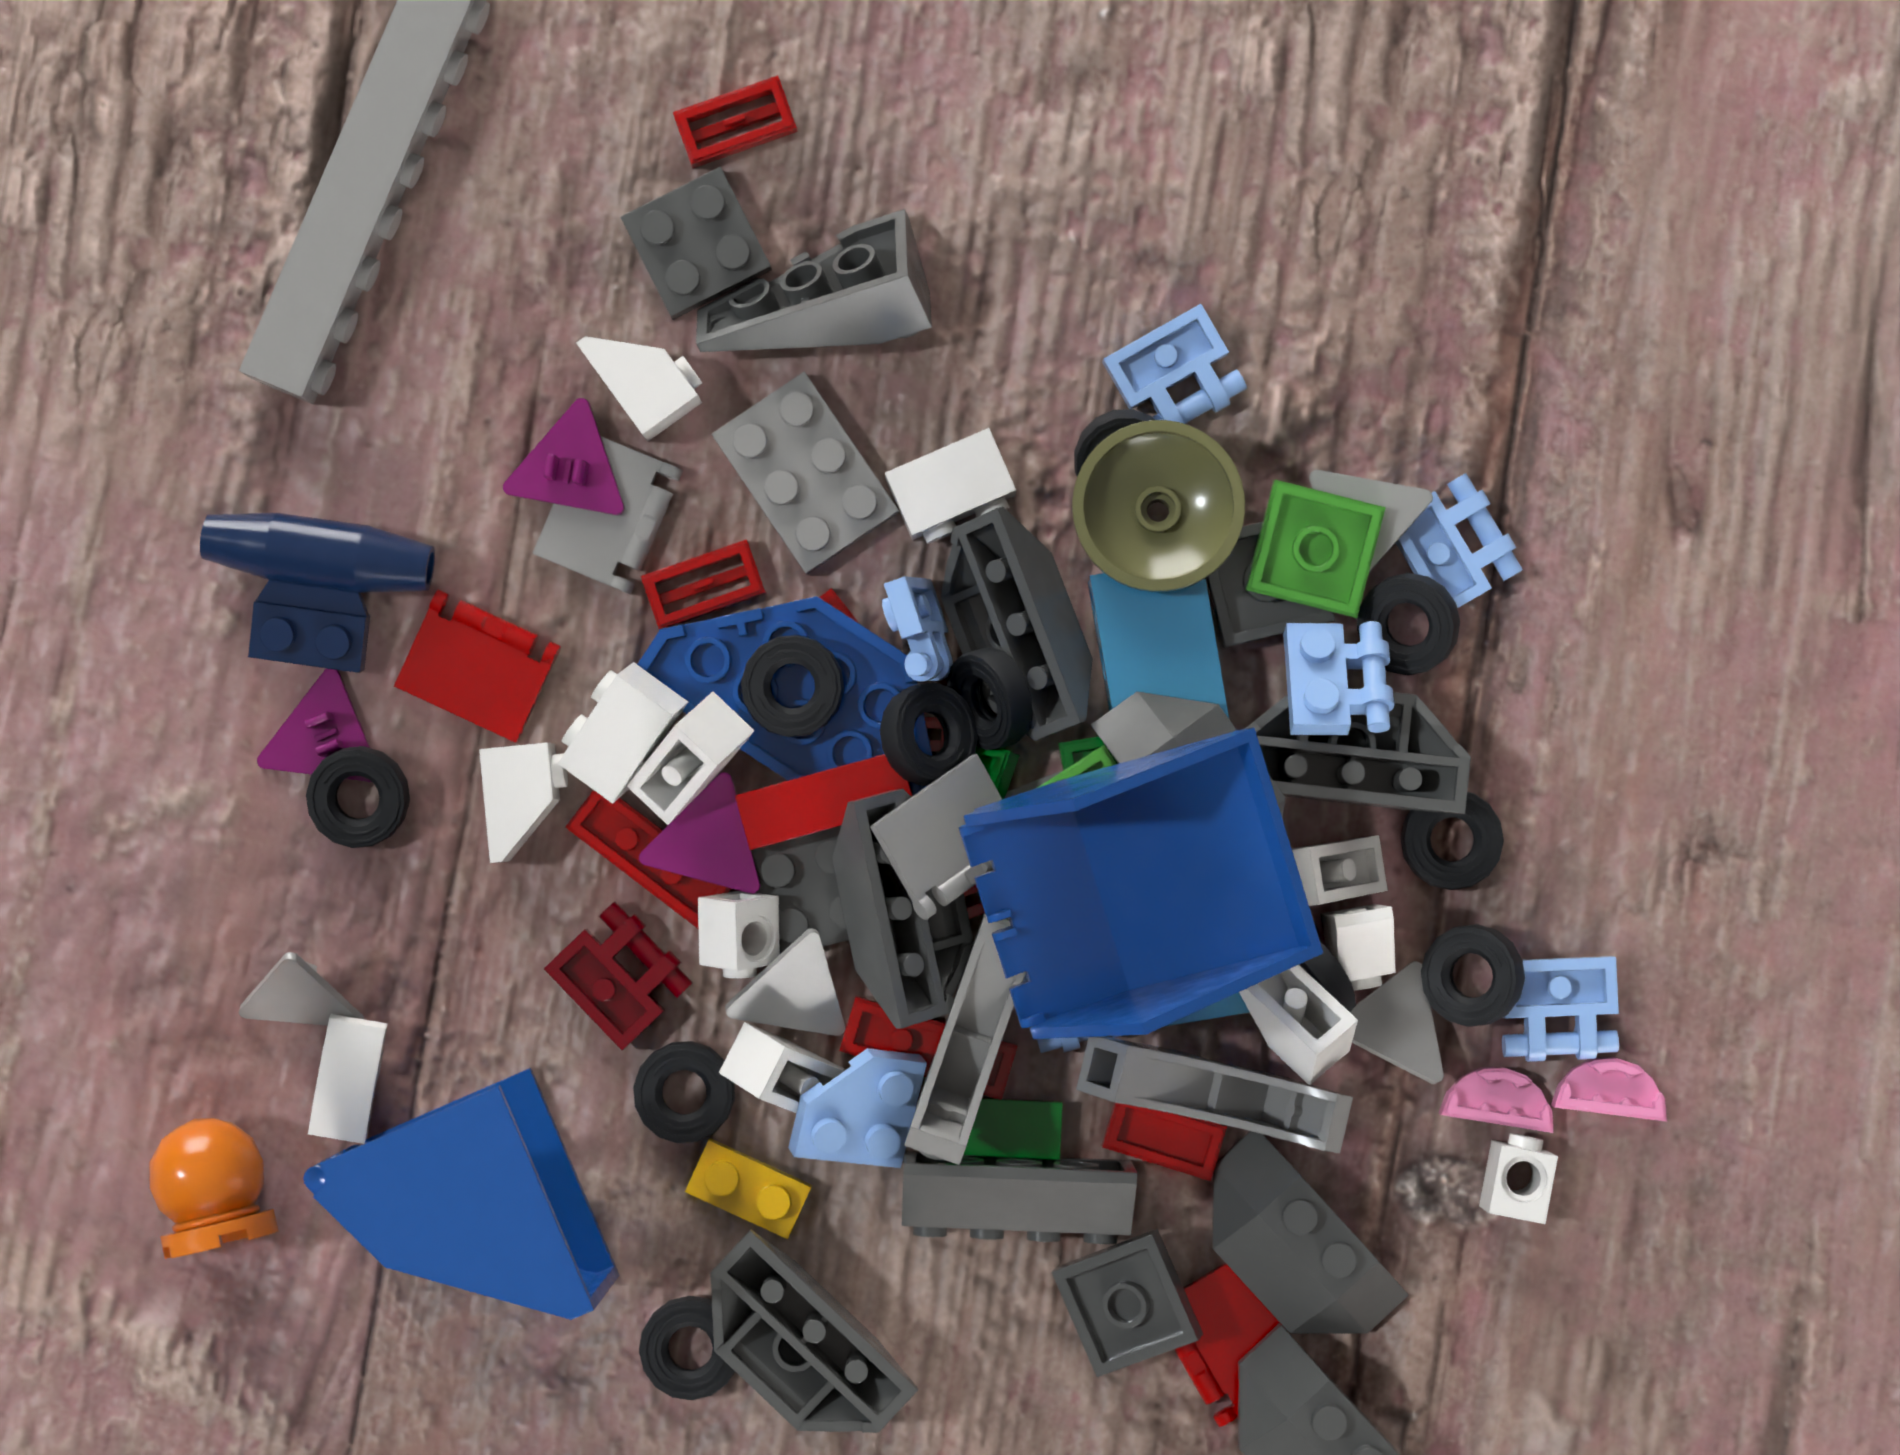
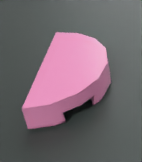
M1615 1057L1589 1059L1571 1068L1557 1085L1551 1106L1554 1108L1667 1122L1665 1098L1659 1092L1653 1078L1644 1072L1639 1065Z
M1480 1067L1461 1076L1445 1093L1439 1110V1114L1444 1116L1553 1133L1552 1109L1547 1103L1542 1090L1528 1076L1505 1067Z

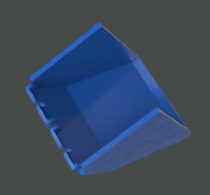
M1255 727L1237 730L1069 777L976 808L974 812L963 816L966 824L958 827L970 867L991 861L993 871L978 875L974 879L988 923L1009 918L1011 926L993 932L992 937L1005 978L1026 972L1028 981L1009 988L1020 1026L1021 1028L1031 1027L1033 1039L1147 1035L1323 954Z
M531 1068L366 1139L365 1144L352 1145L310 1167L304 1173V1184L314 1194L313 1198L385 1268L569 1320L594 1311L619 1277V1272Z

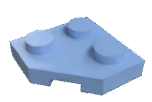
M867 1048L849 1061L851 1067L824 1086L819 1082L801 1095L788 1147L794 1157L901 1168L906 1149L904 1144L915 1113L927 1063L920 1054Z

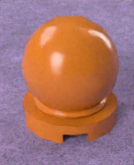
M200 1118L178 1126L161 1140L149 1162L150 1191L158 1209L176 1223L172 1226L173 1233L160 1236L165 1259L221 1247L219 1235H221L222 1243L244 1238L251 1240L279 1231L274 1209L260 1211V1207L255 1204L264 1186V1162L253 1137L232 1122L215 1118Z

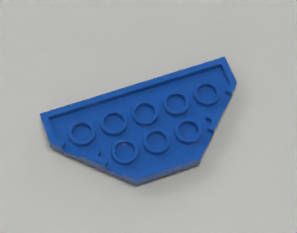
M818 596L660 629L637 664L688 701V704L683 709V712L686 714L693 710L710 693L714 692L754 730L740 749L786 780L883 755L880 736L883 712L892 697L909 686L918 684L916 680L908 676L905 670L904 663L907 654ZM799 635L817 640L831 651L842 669L844 693L839 710L829 723L810 735L795 737L771 733L753 720L743 702L741 686L746 663L758 647L776 637ZM795 663L786 664L773 675L771 691L775 700L782 706L791 709L800 708L813 697L815 690L814 678L804 666ZM923 713L915 722V741L925 754L933 756ZM910 782L913 796L927 787Z

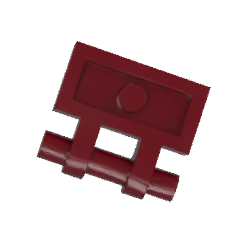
M613 902L599 916L614 932L607 940L601 944L588 929H584L544 970L621 1050H624L665 1011L650 995L661 982L676 998L689 988L693 982L678 967L682 962L671 951L665 954L643 931L646 925L638 916L633 914L630 917L616 902ZM626 946L649 969L638 981L615 958Z

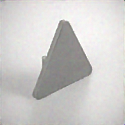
M1314 470L1309 476L1312 489L1386 507L1369 573L1433 500L1432 493L1427 489L1322 470Z
M813 928L807 929L725 1006L727 1016L732 1019L840 1036L846 1030L820 935Z
M293 952L283 955L240 1005L239 1015L246 1019L328 1026L331 1014L364 1019V1016L316 972L317 966L304 961L298 954Z
M1413 961L1352 1009L1350 1013L1358 1020L1352 1043L1431 1084H1436L1442 1081L1444 1077L1431 1005L1423 992L1421 979L1422 964Z

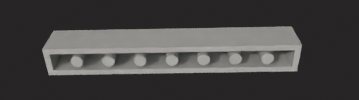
M397 0L239 369L247 377L312 405L318 393L324 395L330 388L336 372V364L332 363L340 342L347 343L358 321V312L354 311V308L362 290L368 292L376 281L380 269V260H377L376 257L384 238L391 240L399 227L402 209L398 208V205L406 187L412 189L422 173L424 157L420 156L427 137L428 135L435 137L438 134L446 114V106L442 102L450 84L457 86L464 75L468 62V54L464 53L468 41L472 33L478 35L482 31L487 21L490 3L486 2V0Z

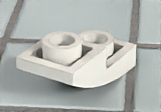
M336 1014L330 1015L308 1130L309 1135L365 1144L388 1023Z

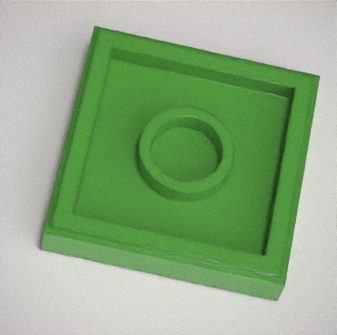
M1273 480L1245 590L1357 618L1386 507Z

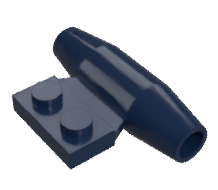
M283 513L209 514L204 520L200 536V555L202 559L269 580L253 604L249 658L361 673L365 670L370 615L361 593L428 591L434 573V546L368 525Z

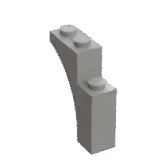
M984 913L918 1100L904 1146L918 1150L930 1159L946 1160L960 1165L998 1049L1014 1007L1009 988L1022 983L1026 972L1010 978H1005L992 937L993 932L1011 926L1009 918L988 923Z
M1105 1036L1088 1038L1076 1088L1078 1091L1115 1103L1210 1121L1339 1154L1353 1100L1351 1096L1314 1085L1309 1086L1307 1083L1274 1073L1224 1064L1183 1051Z

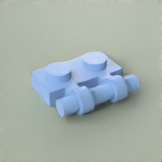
M1202 304L1195 306L1105 357L1102 361L1127 407L1134 409L1150 400L1157 413L1153 416L1155 420H1168L1186 424L1210 409L1216 413L1229 406L1230 398L1247 389V385L1237 369L1218 379L1211 364L1227 356L1229 351ZM1193 375L1199 384L1200 390L1174 404L1167 389Z
M1467 473L1447 484L1458 504L1446 510L1437 493L1433 491L1432 502L1396 542L1412 572L1417 575L1428 576L1444 586L1456 602L1457 608L1492 589L1481 570L1484 566L1493 562L1503 581L1523 570L1512 552L1517 547L1508 533L1504 536L1502 535L1486 508L1491 504L1483 490L1477 492ZM1466 518L1483 545V548L1473 554L1455 526Z
M904 576L884 583L888 597L882 600V607L887 623L892 631L899 630L901 639H907L911 650L906 656L904 663L908 676L919 682L940 681L947 678L950 673V667L953 665V660L944 635L948 633V629L932 579Z
M1367 621L1360 624V642L1357 644L1344 643L1343 624L1286 623L1283 637L1290 735H1348L1351 727L1350 715H1366L1367 728L1370 732L1381 733L1390 729L1389 712L1394 708L1393 689L1387 685L1385 666L1390 663L1389 643L1383 640L1382 625L1379 622ZM1347 669L1363 670V688L1348 689Z
M1600 956L1523 960L1525 982L1521 998L1509 1014L1502 1018H1524L1523 1034L1502 1035V1053L1504 1057L1525 1056L1527 1062L1545 1061L1546 1055L1575 1054L1578 1060L1596 1059L1597 1053L1618 1052L1619 1037L1617 1030L1597 1031L1596 1015L1619 1014L1616 957ZM1575 1016L1574 1032L1546 1033L1545 1017Z

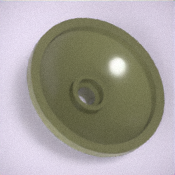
M1150 420L1121 428L1109 435L1094 448L1077 476L1073 492L1072 512L1076 533L1084 551L1104 574L1116 582L1136 590L1170 592L1190 587L1206 579L1229 557L1242 530L1245 515V495L1235 464L1227 452L1209 435L1180 422ZM1159 502L1168 508L1169 515L1165 520L1156 522L1148 517L1147 509L1153 503Z

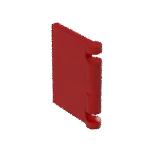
M438 589L431 600L427 614L394 687L518 743L550 670L559 655L561 646L550 641L544 650L541 662L534 660L529 656L536 645L538 635L463 600L458 603L451 621L441 617L440 615L448 602L449 594Z
M1226 1263L1183 1287L1203 1335L1198 1341L1174 1349L1206 1405L1219 1400L1225 1394L1231 1400V1405L1222 1408L1213 1415L1218 1427L1225 1426L1238 1417V1361L1280 1323Z

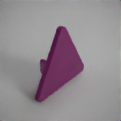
M584 398L576 399L503 484V490L509 496L616 516L621 515L625 509L590 403Z
M326 668L257 757V764L260 768L311 775L323 759L343 748L358 746L370 748L338 670ZM350 776L346 778L350 780L371 782L369 779L362 776Z
M725 772L720 773L640 853V862L646 866L750 894L758 892L761 884L735 799L737 794L732 776Z

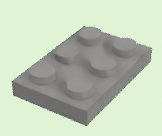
M805 371L711 434L806 575L899 513L898 508Z

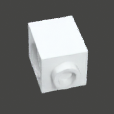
M735 891L698 897L699 965L723 969V977L751 978L757 976L758 967L768 966L780 955L779 896Z
M1510 1133L1508 1143L1491 1140L1479 1207L1490 1214L1546 1224L1558 1156L1547 1150H1542L1544 1140L1530 1136ZM1517 1162H1528L1532 1170L1529 1184L1521 1190H1510L1506 1180L1508 1170Z

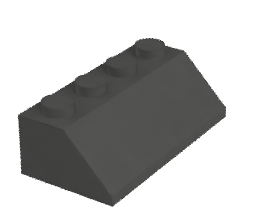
M905 1151L902 1226H913V1235L921 1237L947 1236V1228L970 1229V1237L976 1239H1003L1004 1230L1027 1231L1026 1239L1038 1242L1061 1241V1233H1084L1083 1241L1086 1243L1116 1244L1118 1235H1131L1137 1188V1171L1130 1160L1060 1157V1160L963 1155L960 1165L946 1160L930 1159L919 1151Z

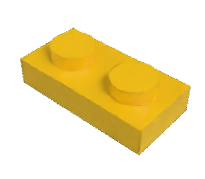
M709 1138L685 1192L788 1239L812 1185Z

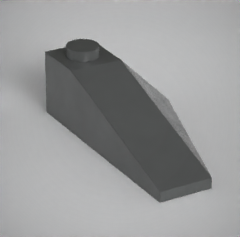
M903 209L854 225L836 235L840 244L812 259L807 251L790 259L793 267L770 282L762 278H755L697 310L696 345L700 352L881 344L897 338H908L919 331L931 328L930 291L906 210Z

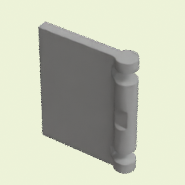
M601 437L625 506L624 512L616 516L553 504L532 554L631 595L635 584L625 578L614 576L619 563L641 571L673 496V493L654 486V480L657 473L666 478L679 481L683 470Z
M977 754L971 755L870 826L910 896L915 912L923 920H927L937 911L934 902L926 895L928 890L932 888V894L936 901L942 906H946L976 884L974 877L993 871L991 861L970 867L958 828L966 824L964 815L974 812L976 808L1003 800Z

